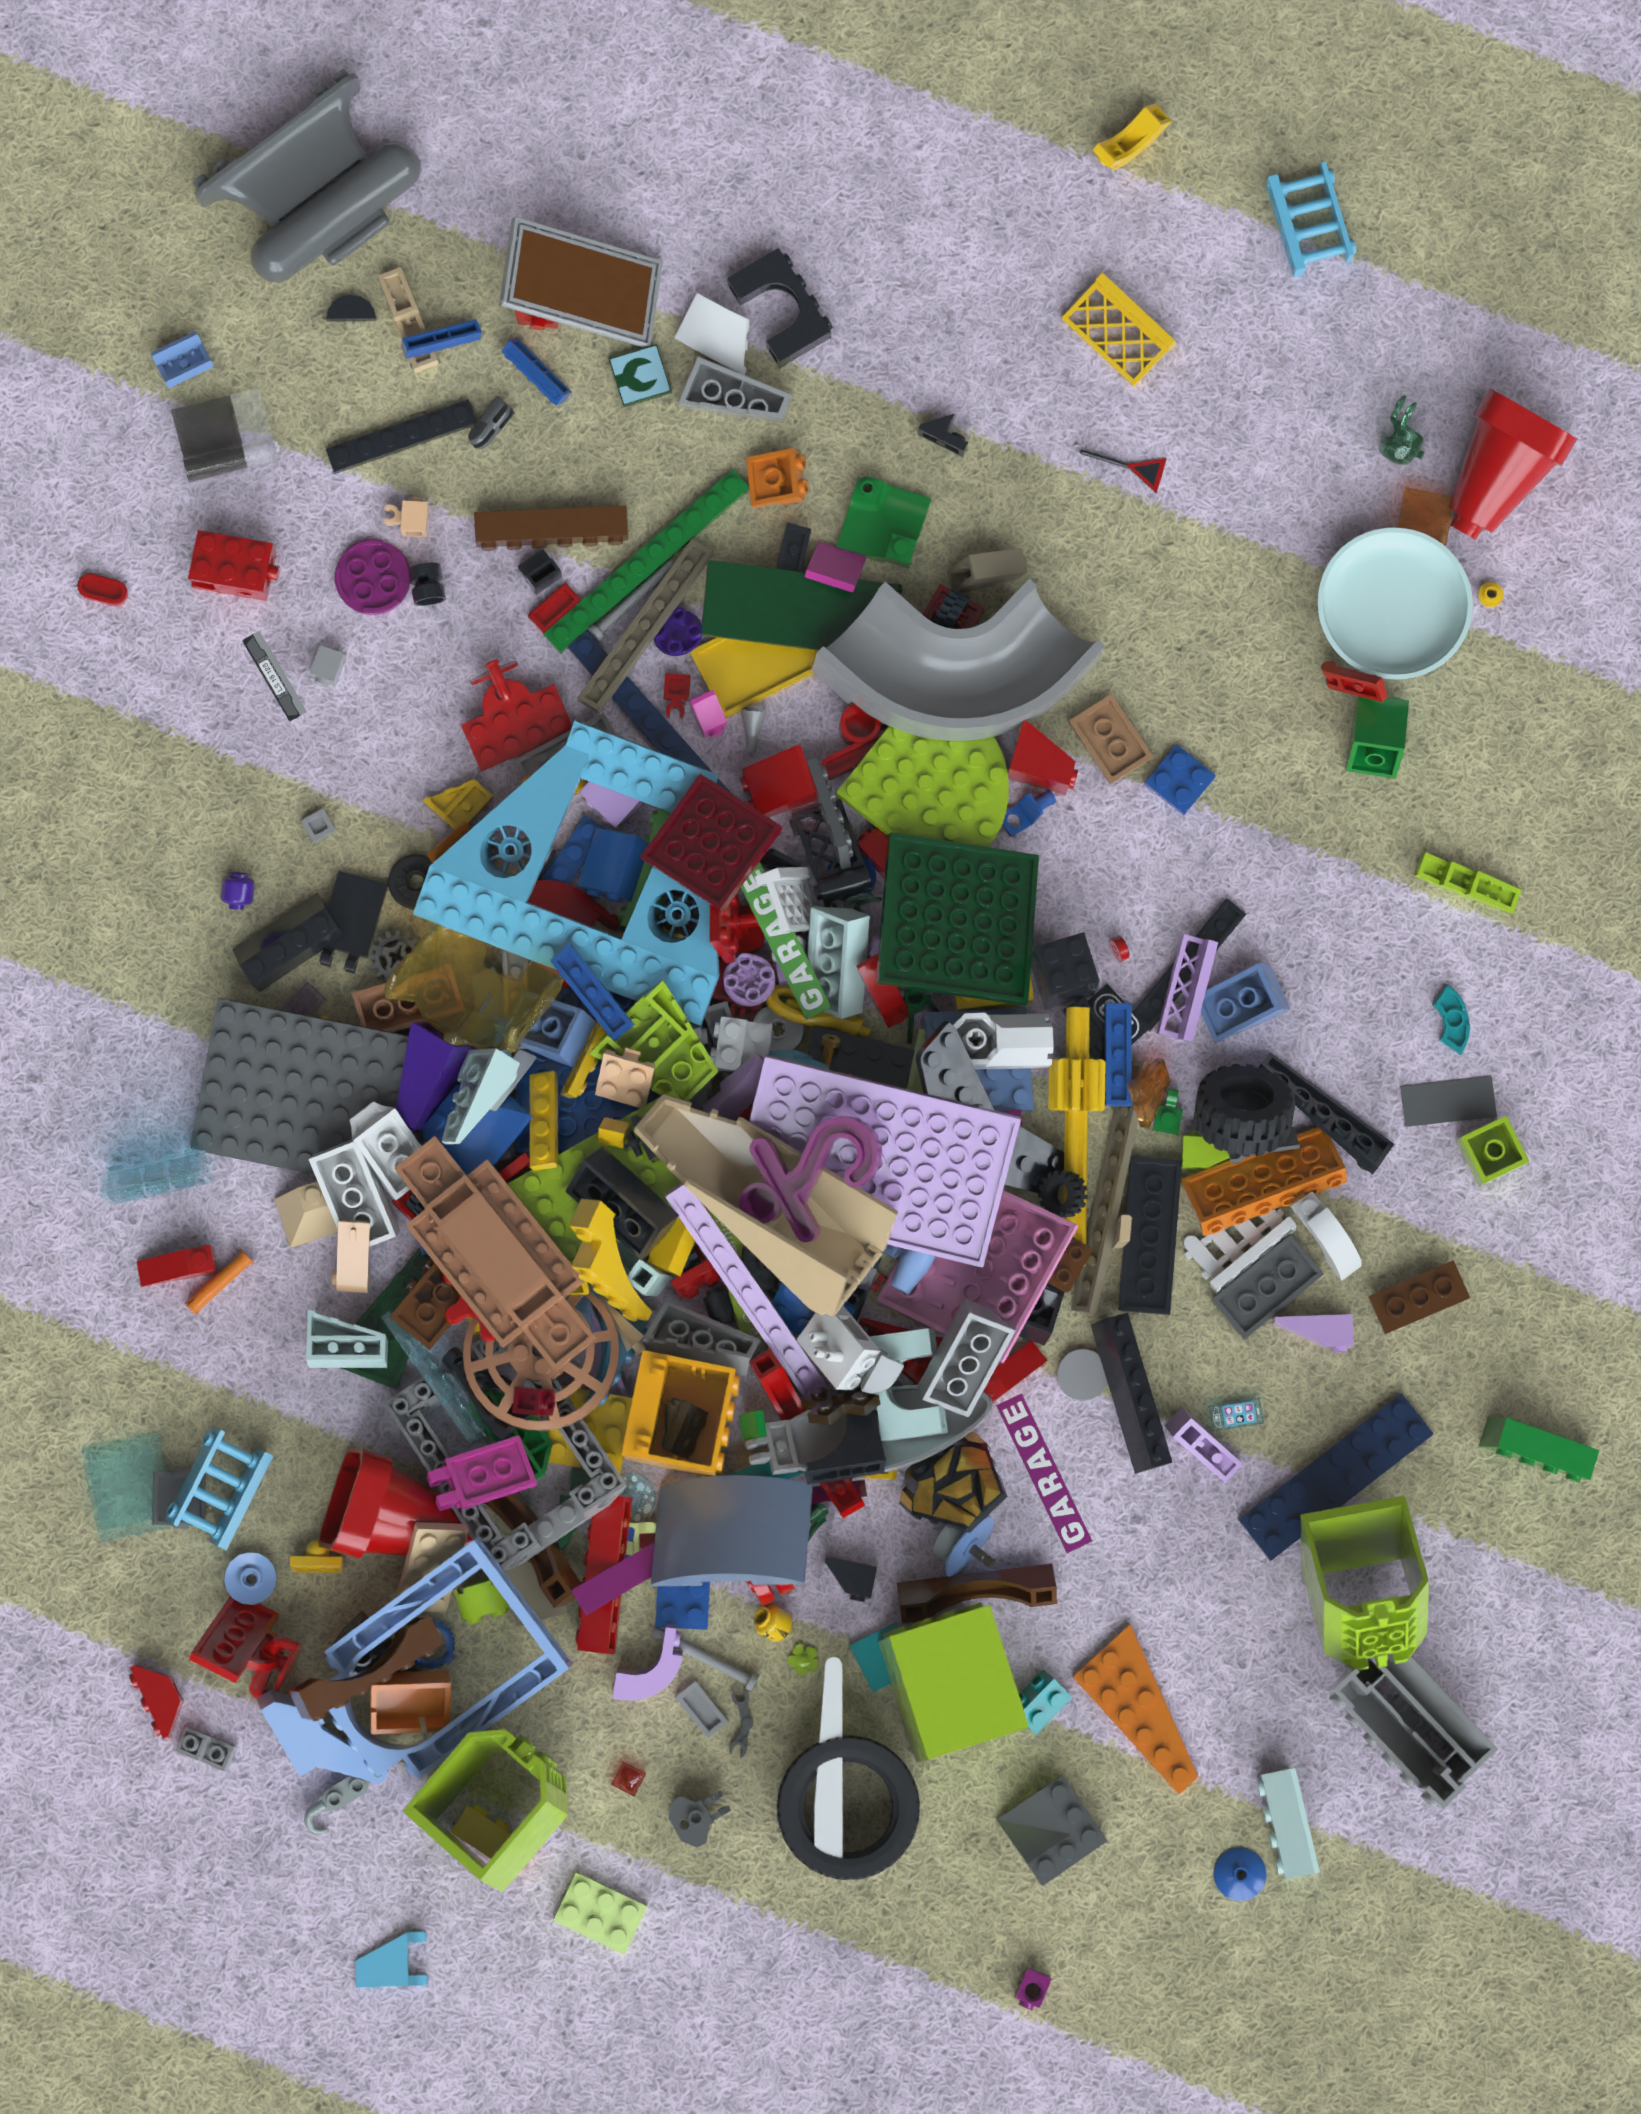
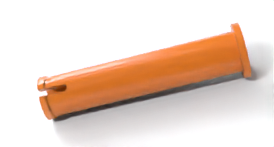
M239 1249L240 1253L185 1302V1305L195 1315L250 1264H255L242 1249Z

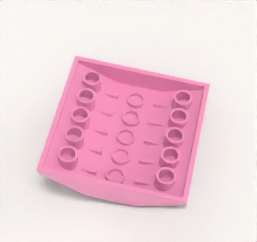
M1003 1190L983 1268L936 1256L927 1273L907 1295L890 1285L899 1262L898 1260L876 1301L925 1328L935 1329V1333L943 1337L964 1299L985 1306L1016 1329L999 1361L1004 1363L1076 1232L1078 1225Z

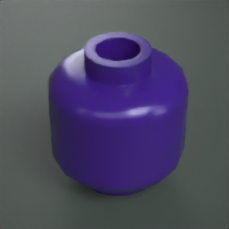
M229 872V875L223 877L221 882L220 898L222 902L229 904V909L244 910V905L253 903L255 882L252 878H249L248 873Z

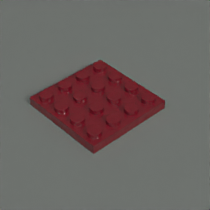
M699 774L640 858L723 913L783 828L780 824L704 775Z

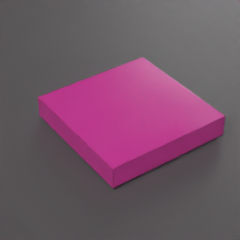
M818 542L805 577L854 592L867 557Z

